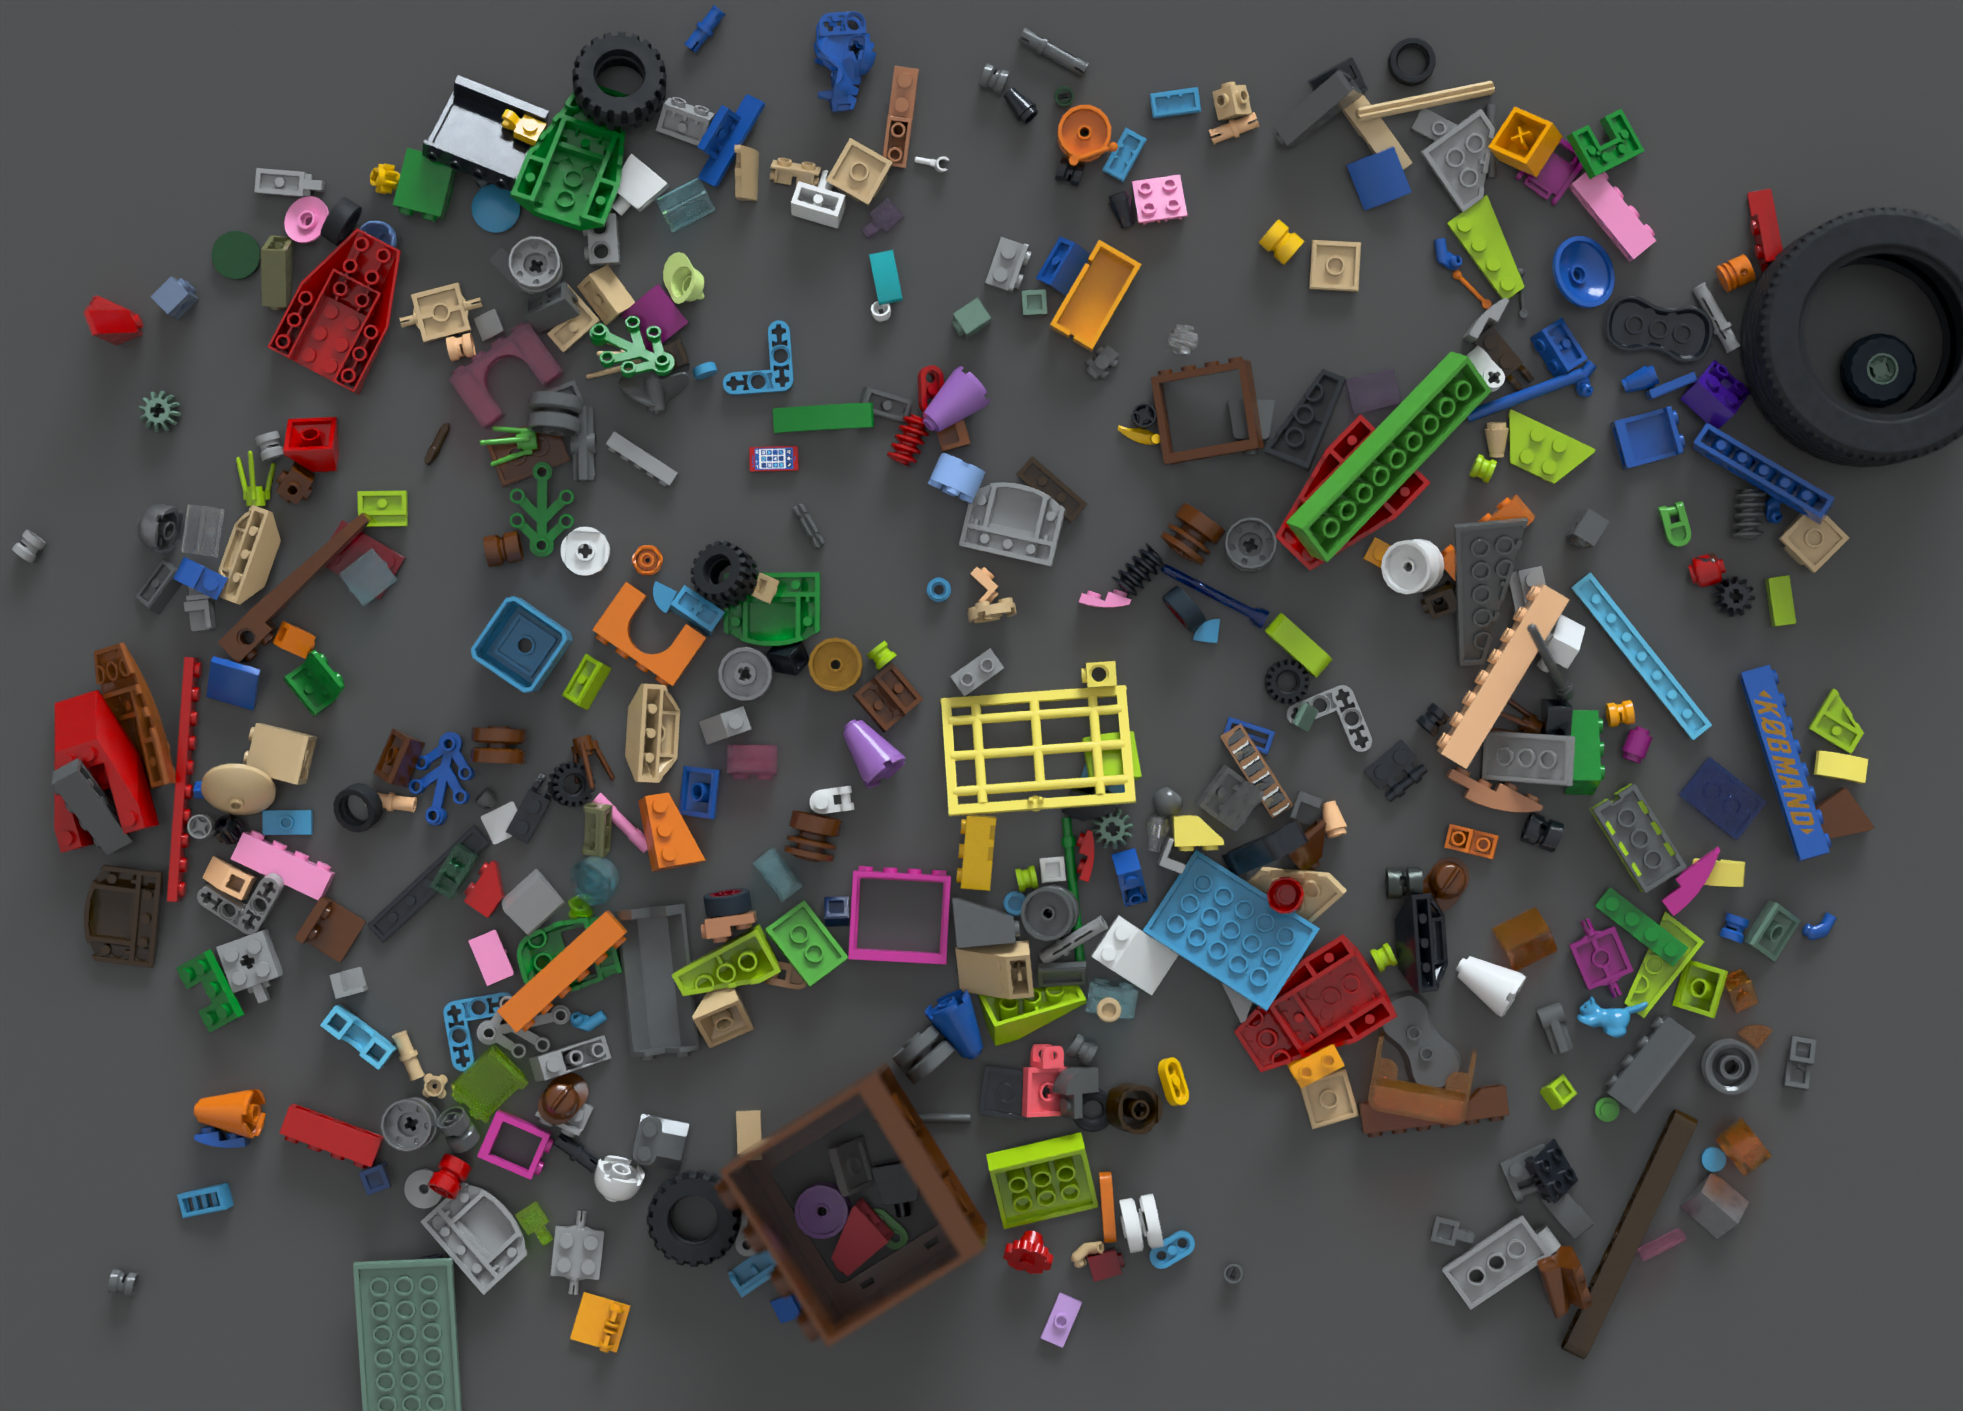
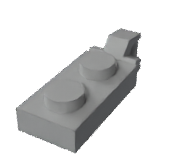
M256 168L254 189L256 194L305 197L311 196V191H325V182L312 180V174L300 171Z

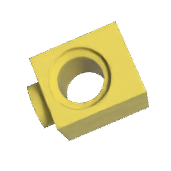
M1115 661L1085 663L1086 668H1081L1082 683H1087V688L1117 686ZM1097 667L1104 669L1106 673L1105 679L1101 682H1097L1092 678V671Z

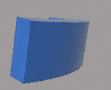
M212 1126L200 1128L201 1132L194 1135L195 1141L214 1147L239 1148L250 1144L249 1138L234 1133L226 1134L227 1138H224L223 1130H216Z

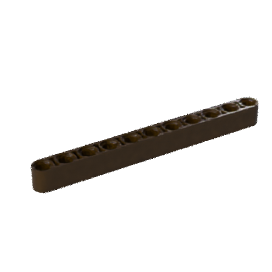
M1674 1109L1669 1115L1588 1286L1592 1305L1585 1311L1580 1308L1577 1309L1562 1341V1350L1583 1360L1588 1356L1695 1131L1698 1122L1696 1118L1677 1109Z

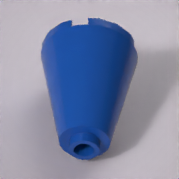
M961 989L955 990L938 998V1005L934 1008L930 1004L925 1010L926 1017L962 1058L968 1057L969 1060L978 1057L984 1046L968 990L965 989L964 993Z

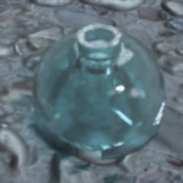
M587 857L576 863L571 869V882L575 880L577 886L574 889L583 901L590 905H603L618 891L620 885L619 872L615 865L605 857Z

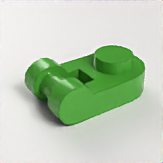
M1676 502L1671 507H1658V515L1662 522L1667 542L1674 547L1686 545L1691 539V529L1683 502ZM1677 515L1679 522L1671 524L1670 517Z

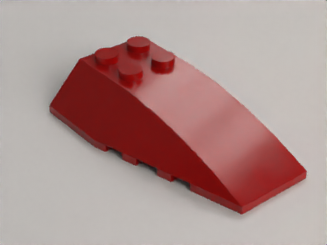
M1361 414L1325 450L1275 535L1276 539L1309 571L1325 561L1311 556L1286 522L1374 432L1375 428ZM1416 470L1335 555L1397 518L1431 482Z
M1342 934L1302 959L1291 973L1268 1011L1266 1012L1257 1006L1234 1033L1259 1071L1264 1072L1302 1058L1304 1059L1331 1044L1337 1048L1355 1043L1396 1018L1397 1014L1386 990L1359 949Z

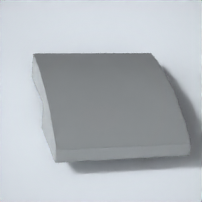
M1504 298L1486 310L1471 325L1463 340L1471 344L1478 339L1485 324L1490 327L1496 324L1509 300Z

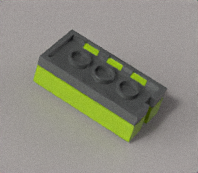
M1630 783L1614 793L1615 799L1612 801L1604 799L1591 807L1589 811L1640 892L1647 893L1687 868L1636 784Z

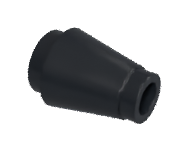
M1011 88L1005 93L1004 99L1018 122L1021 121L1023 124H1027L1036 117L1038 110L1036 109V104L1015 88Z
M1127 190L1109 196L1110 202L1108 204L1121 229L1134 225L1132 198L1128 195Z

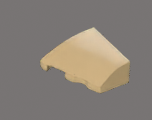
M735 145L734 153H737L735 197L738 201H757L759 152L747 146Z

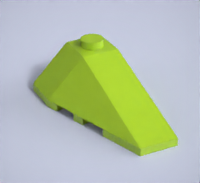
M760 924L674 972L672 977L682 995L688 996L711 992L712 990L735 988L741 985L758 984L780 973L781 969L769 940Z
M1079 985L1033 988L1034 997L1004 999L978 994L986 1028L994 1045L998 1046L1018 1040L1085 1004L1086 998Z

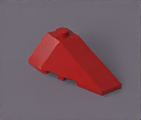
M98 295L92 297L93 301L89 302L90 305L84 311L92 335L109 343L118 345L143 335L141 328L144 326L139 314L135 315V312Z

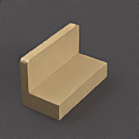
M608 265L590 273L577 286L605 326L612 323L622 312L635 303Z

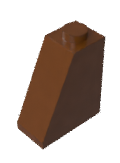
M1840 787L1815 805L1816 810L1820 809L1824 819V824H1821L1823 833H1828L1830 839L1866 832L1875 828L1847 788Z

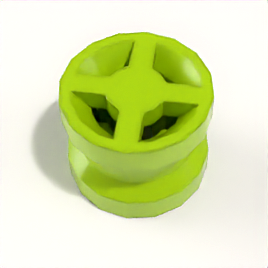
M1478 454L1469 476L1472 478L1479 477L1482 479V482L1488 483L1495 470L1497 461L1493 459L1490 461L1486 460L1483 455Z
M884 640L866 656L869 659H873L876 663L875 667L877 670H880L897 655L888 649V644Z
M1034 865L1024 870L1021 868L1015 869L1020 892H1025L1027 888H1039Z
M1388 943L1383 944L1378 950L1372 949L1369 951L1380 973L1385 971L1386 967L1398 964Z

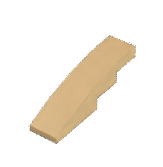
M1364 95L1345 108L1343 113L1373 154L1393 146L1404 170L1412 164V161L1381 117L1361 122L1357 120L1356 109L1371 105Z

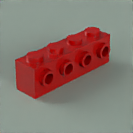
M294 1103L289 1106L279 1132L289 1142L296 1144L299 1141L308 1144L307 1148L321 1152L323 1149L331 1152V1157L338 1160H344L345 1158L353 1160L355 1166L363 1169L376 1164L385 1139L382 1135Z

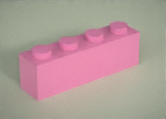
M1585 172L1568 188L1626 259L1631 262L1656 242L1654 231L1647 224H1642L1638 219L1640 215L1637 210L1631 205L1628 207L1623 200L1624 195L1616 186L1612 187L1607 181L1609 177L1605 172L1592 179H1589Z
M251 830V832L242 833L232 854V860L265 876L269 873L278 874L283 879L284 885L316 900L326 895L336 874L330 871L331 866L321 861L315 864L308 860V855L300 851H296L294 854L286 850L287 845L274 840L271 843L265 840V835L258 831Z

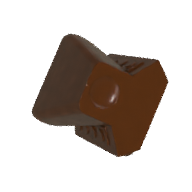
M1560 1246L1555 1255L1537 1261L1545 1297L1555 1318L1564 1316L1571 1304L1584 1311L1592 1305L1581 1263L1572 1246Z

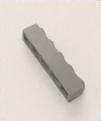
M616 432L612 433L606 443L609 446L608 450L614 454L616 451L622 454L620 456L627 462L631 460L634 462L633 466L639 470L645 469L648 476L651 478L657 477L660 479L659 483L665 487L667 485L672 486L679 473Z

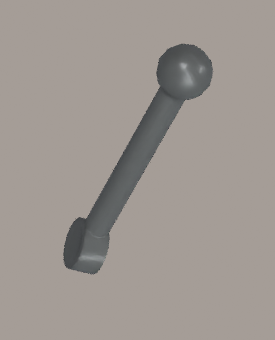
M1519 267L1517 269L1523 281L1525 270ZM1524 289L1519 292L1521 309L1518 312V316L1524 319L1528 317L1529 312L1525 309Z

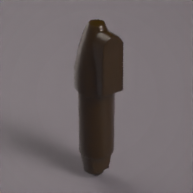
M449 423L443 424L439 429L432 445L427 451L424 459L425 464H432L438 457L450 429Z

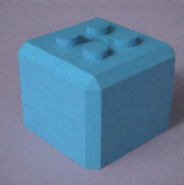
M514 596L505 598L471 648L472 658L523 693H532L540 690L573 642L570 631L522 598ZM524 638L532 642V649L527 653L519 649V643Z

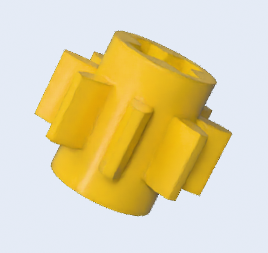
M378 164V168H374L371 171L370 183L372 186H376L375 192L392 194V190L397 189L400 174L394 171L395 165Z

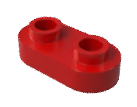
M934 365L926 366L918 373V404L923 413L928 407L927 400H933L944 385L943 372ZM927 374L932 377L930 383L926 380Z

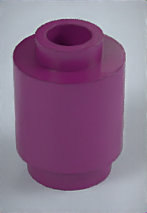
M1636 726L1635 730L1630 729L1622 748V758L1640 764L1642 759H1645L1653 737L1649 736L1650 731Z

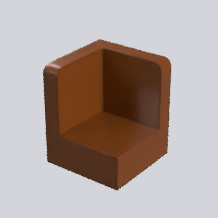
M964 420L937 432L942 453L970 445Z

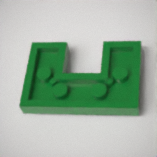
M1622 109L1599 120L1610 139V142L1602 146L1599 145L1589 125L1566 136L1589 179L1645 151Z
M211 949L176 968L186 989L202 983L206 994L212 1002L211 1005L198 1011L209 1033L244 1015Z

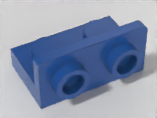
M1563 318L1530 337L1535 350L1539 352L1554 378L1565 374L1588 359Z

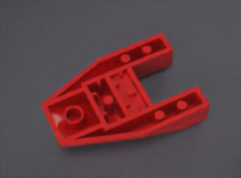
M95 690L55 703L54 771L79 758L103 791L111 788L123 834L159 825L140 754L100 691ZM54 793V830L60 852L78 850L94 845L89 831L82 829L75 813H70L66 808L64 799Z

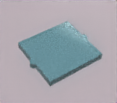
M373 548L339 574L349 587V592L354 593L363 606L398 580L388 568V563L383 561Z

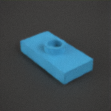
M1198 87L1149 94L1153 119L1201 113Z
M1125 128L1117 142V151L1111 153L1102 172L1123 183L1147 139Z
M263 810V835H312L313 810Z

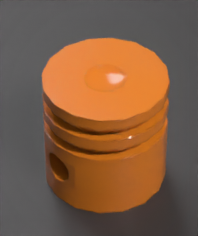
M1744 254L1715 268L1718 280L1727 293L1756 279L1753 267Z

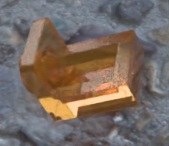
M1743 969L1727 975L1724 987L1727 989L1731 1004L1736 1013L1759 1003L1752 981Z

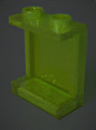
M492 1044L451 1083V1090L453 1092L451 1095L459 1104L464 1102L470 1108L468 1111L477 1121L481 1119L484 1123H487L489 1116L518 1088L522 1090L529 1082L527 1076Z

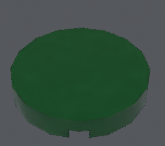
M230 231L221 235L214 243L211 252L212 262L216 270L224 277L233 280H241L252 276L259 268L261 262V252L257 241L249 234L241 231Z

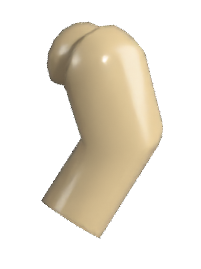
M1103 1242L1083 1243L1072 1253L1071 1261L1074 1262V1266L1076 1268L1084 1267L1087 1264L1085 1257L1091 1254L1103 1253Z

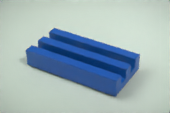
M1695 372L1646 391L1647 400L1650 401L1696 382Z
M1228 717L1224 733L1232 729V723L1237 725L1241 723L1243 727L1268 734V739L1248 733L1252 740L1266 744L1265 748L1256 747L1260 753L1268 755L1275 731Z

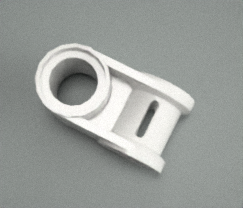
M1476 346L1466 356L1472 361L1491 389V392H1495L1504 383L1505 374L1481 347ZM1493 375L1496 376L1495 382L1490 384L1488 379Z

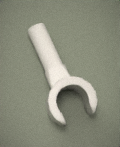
M915 157V163L933 166L938 172L948 170L939 167L940 160L949 162L947 157H939L937 160Z

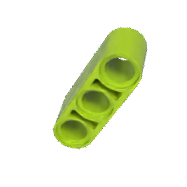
M1282 613L1264 630L1269 637L1300 665L1304 666L1315 678L1333 661L1324 650Z

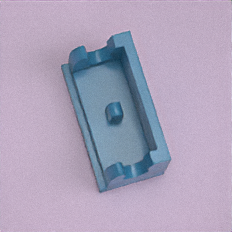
M686 585L682 587L670 605V611L709 637L714 632L717 624L721 622L725 613Z
M768 1249L759 1255L755 1253L728 1272L729 1279L740 1296L744 1297L770 1279L769 1272L773 1270L776 1262Z

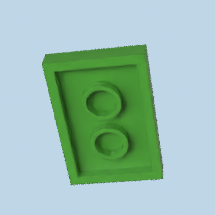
M805 900L765 929V932L809 988L848 960L846 953Z

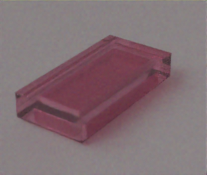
M1677 1228L1639 1247L1637 1255L1641 1260L1646 1261L1686 1241L1687 1238L1684 1232Z

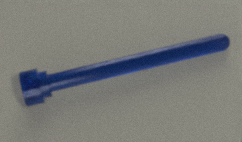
M1164 564V569L1161 568V572L1249 617V620L1253 622L1252 625L1260 629L1270 611L1262 607L1261 609H1253L1167 564Z

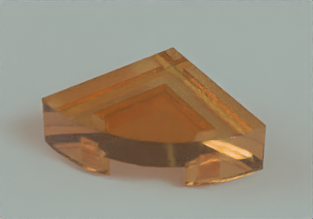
M1753 1024L1742 1028L1737 1034L1754 1048L1758 1049L1773 1030L1763 1025Z

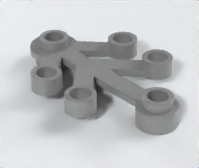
M508 995L503 996L500 1000V1006L498 1009H500L503 1006V1000L510 999L512 997ZM557 1004L553 1007L552 1012H548L545 1015H536L533 1018L536 1023L531 1027L550 1022L560 1025L565 1024L570 1019L571 1011L567 1005ZM497 1011L491 1020L483 1021L477 1029V1037L482 1043L486 1045L498 1043L510 1050L515 1058H522L526 1054V1046L520 1042H513L503 1034L513 1032L534 1044L539 1052H546L550 1047V1041L547 1037H540L530 1030L524 1032L523 1029L516 1033L508 1023L500 1024L503 1017ZM563 1011L565 1018L558 1019L556 1013ZM486 1029H492L494 1035L491 1037H487L484 1031ZM541 1040L546 1041L547 1047L540 1048L538 1042ZM521 1046L524 1051L522 1054H516L514 1048Z

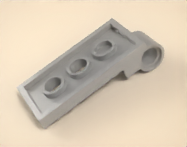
M1522 1215L1444 1266L1442 1271L1471 1310L1537 1266L1538 1260L1551 1256L1560 1248L1561 1244L1547 1225H1543L1534 1231ZM1493 1256H1499L1503 1259L1504 1263L1501 1267L1494 1268L1489 1263L1490 1259ZM1475 1269L1482 1271L1484 1275L1483 1279L1477 1282L1469 1277L1470 1272Z

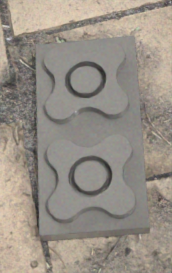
M1489 731L1483 741L1482 779L1573 786L1575 736Z

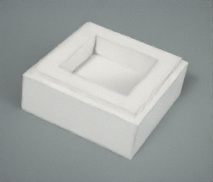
M1064 856L1039 858L1042 883L1066 881Z

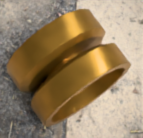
M830 638L816 645L810 654L808 666L810 675L817 685L825 690L838 692L847 690L857 683L862 675L863 660L861 653L855 645L845 639ZM833 660L840 662V667L836 670L831 667Z

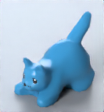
M1590 997L1589 1001L1580 1007L1581 1014L1577 1015V1019L1594 1028L1602 1027L1603 1031L1612 1037L1621 1038L1626 1034V1027L1630 1022L1631 1014L1644 1010L1648 1006V1002H1642L1626 1008L1605 1009L1600 1008L1595 1003L1594 998Z

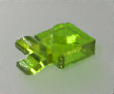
M537 1201L515 1215L527 1235L535 1232L543 1246L554 1240L544 1226L550 1221Z

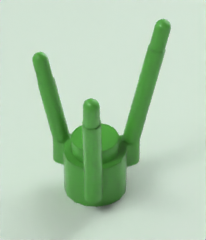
M493 426V431L517 433L516 437L481 440L479 442L480 445L517 443V448L523 449L491 462L490 465L492 467L524 455L533 454L532 450L538 449L536 432L530 431L527 428Z

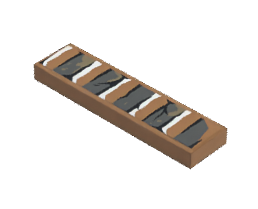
M1241 723L1220 736L1247 780L1264 792L1261 801L1272 818L1293 806L1288 795Z

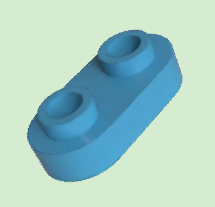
M1177 1231L1163 1240L1164 1247L1151 1249L1149 1258L1153 1266L1165 1269L1194 1250V1238L1187 1231ZM1181 1238L1187 1241L1183 1247L1178 1245V1240ZM1159 1251H1164L1166 1253L1164 1259L1157 1258V1253Z

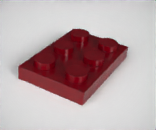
M342 520L331 539L349 523ZM361 531L326 568L381 600L406 558Z

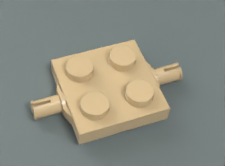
M457 282L411 294L414 305L413 315L399 319L402 328L416 324L420 329L423 342L426 343L472 331L468 318L469 310L483 307L480 297L466 301L462 295L460 283Z

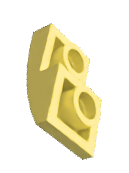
M1819 750L1816 752L1814 775L1862 784L1866 782L1868 759Z
M1698 858L1693 859V863H1695V862L1698 861L1699 859H1698ZM1723 859L1717 861L1704 885L1743 887L1746 862Z

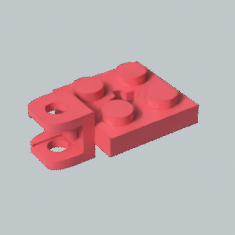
M1034 1044L1030 1053V1066L1032 1067H1023L1022 1116H1061V1094L1053 1093V1085L1060 1072L1068 1068V1066H1064L1063 1048L1061 1046H1052L1051 1044ZM1046 1086V1088L1050 1089V1092L1044 1098L1042 1091Z

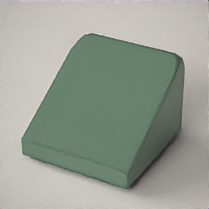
M1305 702L1301 703L1292 721V725L1309 731L1318 710Z

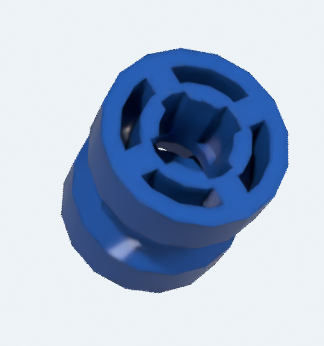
M1726 913L1724 919L1726 924L1720 930L1719 936L1742 944L1744 940L1743 933L1748 928L1750 920Z

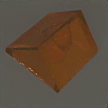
M1536 907L1492 928L1513 971H1518L1558 951L1551 930Z

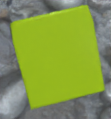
M1564 1074L1539 1091L1552 1110L1562 1108L1577 1095V1092Z

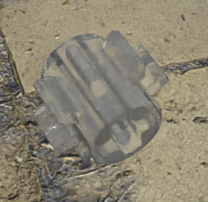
M1177 324L1176 328L1170 331L1168 343L1174 347L1173 353L1190 355V351L1197 347L1198 334L1193 333V326Z

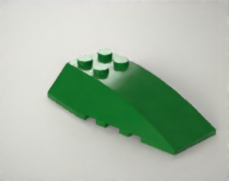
M597 85L602 92L609 96H629L627 94ZM573 92L565 102L563 109L552 119V123L547 130H544L539 136L534 147H531L527 152L510 196L533 216L579 231L604 227L620 188L625 131H621V127H615L614 131L607 130V125L602 124L601 127L594 124L593 117L587 119L583 115V108L580 109L578 107L576 96H574Z

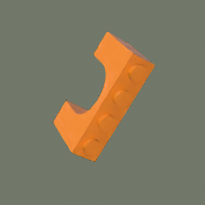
M625 582L593 628V631L597 633L595 638L605 645L609 642L617 647L616 653L625 659L629 656L637 661L635 666L645 673L649 670L657 675L655 680L662 685H666V687L669 684L675 686L708 638L686 624L667 650L658 654H646L640 651L632 642L630 625L648 596L628 582Z

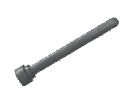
M1530 624L1527 630L1555 682L1553 689L1555 695L1561 701L1570 700L1575 694L1574 686L1571 681L1563 678L1537 626Z

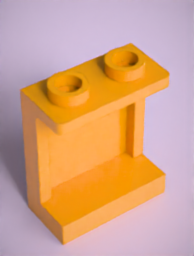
M1333 1044L1304 1059L1302 1058L1287 1064L1295 1082L1300 1088L1345 1066Z

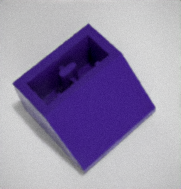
M1714 360L1699 375L1696 382L1688 387L1680 399L1706 423L1719 429L1737 412L1751 392L1742 382L1732 376L1725 366Z

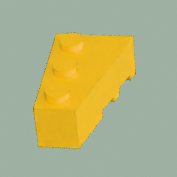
M967 815V820L962 819L960 834H965V843L959 844L958 858H963V867L957 868L956 882L961 883V888L990 891L996 817Z

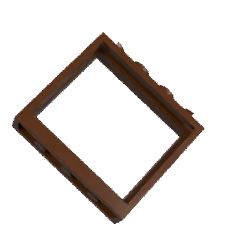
M1242 357L1229 358V363L1219 364V361L1204 363L1205 367L1196 369V365L1181 367V372L1173 373L1172 369L1158 371V376L1151 377L1164 464L1171 465L1264 448L1251 361L1243 360ZM1239 370L1249 440L1173 453L1163 383Z

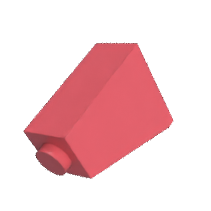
M862 1197L851 1209L831 1257L835 1267L847 1277L887 1244L894 1235V1232Z

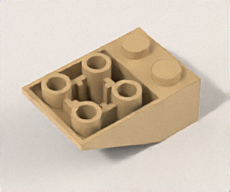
M1029 940L966 948L955 947L959 986L963 992L967 989L969 993L1004 999L1034 997Z

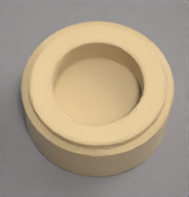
M1106 997L1099 1001L1096 1011L1102 1021L1114 1022L1121 1014V1006L1116 999Z

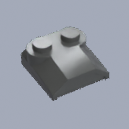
M642 1113L631 1161L640 1165L680 1171L690 1123Z

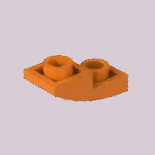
M1450 824L1444 848L1494 860L1499 836Z

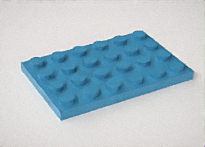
M1195 850L1187 862L1183 873L1179 874L1143 929V932L1267 1012L1320 928L1295 912L1280 914L1271 909L1267 894L1198 850Z

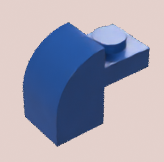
M183 557L173 577L176 581L215 600H218L228 580L227 577L186 557Z

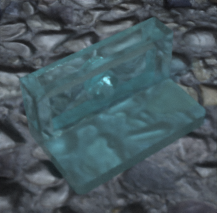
M699 178L656 199L672 233L715 211Z

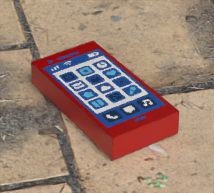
M798 446L749 447L750 472L799 471Z

